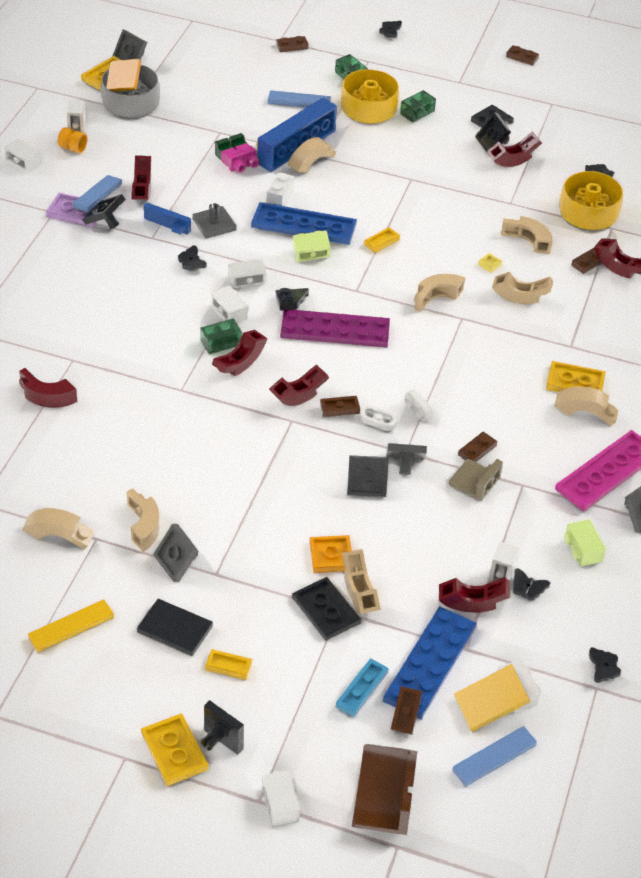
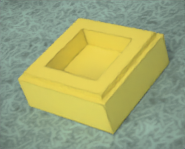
M488 253L478 261V265L492 273L502 266V260Z

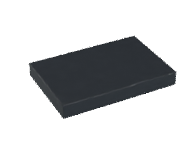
M328 577L292 593L293 600L325 641L361 624V618Z
M157 598L138 625L137 633L193 657L212 629L213 621Z

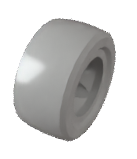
M141 65L136 90L111 92L106 88L110 69L103 74L101 97L103 106L110 113L124 118H137L153 112L158 107L160 83L157 74L151 68Z

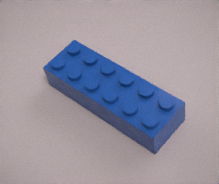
M321 98L258 137L257 158L259 159V166L269 172H273L287 163L295 150L305 141L315 137L323 140L336 131L337 105L325 98Z

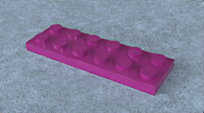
M284 310L280 338L388 348L390 318L304 310Z

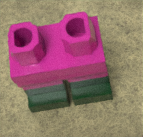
M242 133L230 136L229 139L224 138L214 141L215 156L229 167L231 172H243L248 166L252 168L258 167L257 150L245 141V136Z

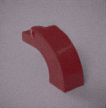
M532 131L515 145L504 146L498 142L487 153L497 165L513 167L532 158L530 153L543 143Z
M135 155L131 200L149 201L152 156Z
M601 238L594 246L599 260L611 272L630 279L635 273L641 275V258H633L626 255L618 246L617 239Z
M255 329L243 332L238 345L230 353L213 358L211 365L216 367L221 373H230L233 376H237L255 362L265 347L268 338Z
M316 364L295 381L287 382L281 377L269 388V391L284 405L296 406L315 397L318 394L316 390L329 379V376Z
M26 368L19 370V384L24 389L25 398L28 401L49 408L65 407L78 402L77 389L66 378L58 382L47 383L38 380Z
M506 577L480 586L467 585L457 578L439 584V601L445 606L461 612L481 613L496 609V603L510 598V581Z

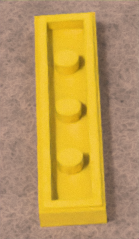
M103 599L28 633V639L36 652L39 653L113 619L114 613Z

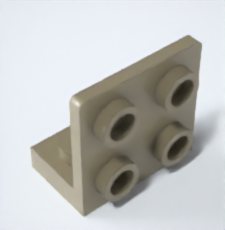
M466 459L449 480V485L482 501L501 478L503 461L496 459L492 465L489 464L486 468L470 459Z

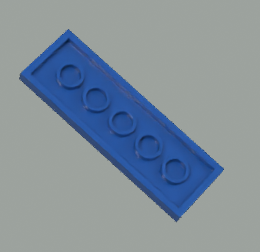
M259 202L251 221V228L290 235L327 231L329 242L350 245L357 225V219L264 202Z
M439 606L383 696V702L396 708L401 686L423 691L417 718L422 720L474 633L477 622Z

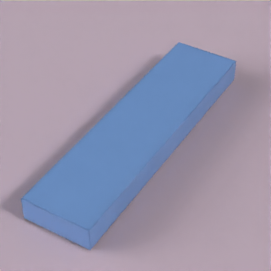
M270 90L268 104L308 107L321 98L331 102V96Z
M110 175L105 176L75 200L73 208L89 212L99 201L105 199L122 185V179Z
M522 726L453 766L452 771L463 785L467 787L537 745V741Z

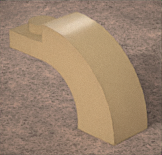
M319 137L311 138L295 150L287 165L297 172L308 173L310 167L318 158L322 156L334 157L337 151L333 150L330 144Z
M520 216V220L503 218L502 236L526 239L532 244L533 252L551 253L553 238L545 225L525 216Z
M509 271L495 276L492 289L508 301L519 304L539 303L541 295H547L551 292L554 281L549 276L534 282H523L516 279Z
M436 274L425 278L418 284V291L414 297L415 310L421 312L432 299L438 297H448L456 300L464 291L466 277L455 274Z
M590 387L564 389L557 393L554 404L557 409L567 416L574 412L586 411L595 414L610 426L616 423L619 411L608 402L609 395Z
M132 488L126 491L127 505L140 517V520L130 527L131 540L142 552H145L154 544L159 534V509L152 496L145 499L141 493L138 494Z
M43 508L32 512L22 528L24 532L38 540L47 535H56L67 539L84 550L88 547L94 534L92 529L79 522L81 517L56 508Z
M363 549L341 553L346 587L356 611L359 614L381 610L377 589L373 588L368 576Z

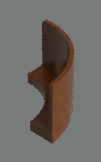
M364 744L352 827L407 835L412 793L408 792V787H413L418 751Z

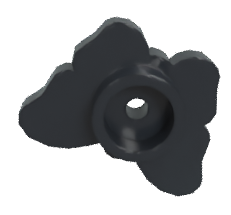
M402 21L382 22V28L379 29V33L388 38H397V30L401 29Z
M605 164L585 166V171L600 172L612 178L615 174Z
M192 245L178 255V261L182 263L184 270L207 267V263L199 259L198 248L195 245Z
M516 568L514 571L513 593L515 595H521L529 601H534L550 587L551 582L548 580L534 581V578H528L523 570Z
M591 647L588 655L591 662L595 665L594 681L601 683L620 677L621 669L617 667L618 656L609 651L605 652L604 650Z

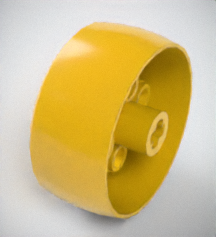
M364 69L352 72L344 79L342 84L341 108L349 118L361 123L375 124L387 121L397 112L400 95L398 82L393 76L379 70Z
M583 171L572 174L566 179L562 187L559 199L560 213L567 222L582 229L600 230L608 228L619 218L623 204V189L614 178L600 172Z

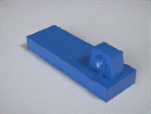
M148 202L143 206L145 220L170 228L172 232L179 235L182 233L188 235L191 232L190 217Z

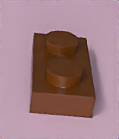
M305 36L276 39L279 52L305 50L309 47Z
M512 45L506 52V57L533 66L539 59V53Z
M592 248L573 259L571 266L584 274L602 262L596 255L595 249Z
M357 395L320 399L323 417L360 414Z
M483 431L459 449L458 456L465 461L470 459L477 462L497 446L498 441Z
M404 686L400 687L390 728L392 731L413 735L423 691Z

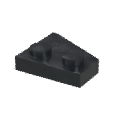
M492 104L472 115L471 122L482 127L493 112L498 113L503 121H507L509 124L514 123V117Z
M281 288L280 290H275V297L280 311L298 309L300 304L305 301V296H309V288Z

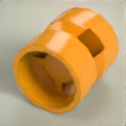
M63 127L60 130L57 139L59 147L70 149L77 153H82L85 150L88 141L86 133Z

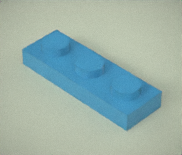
M370 658L337 700L335 708L354 718L386 677L389 668Z

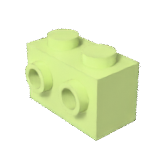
M327 231L293 235V249L296 262L330 257L331 247Z
M587 519L567 524L564 540L566 544H569L573 558L577 559L580 567L603 562L606 548L591 520Z

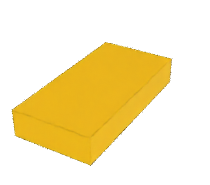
M388 227L365 239L364 245L374 253H377L399 241L400 235Z
M211 649L205 664V670L247 680L253 659Z

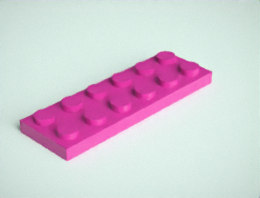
M630 430L555 485V490L585 512L641 470V436Z

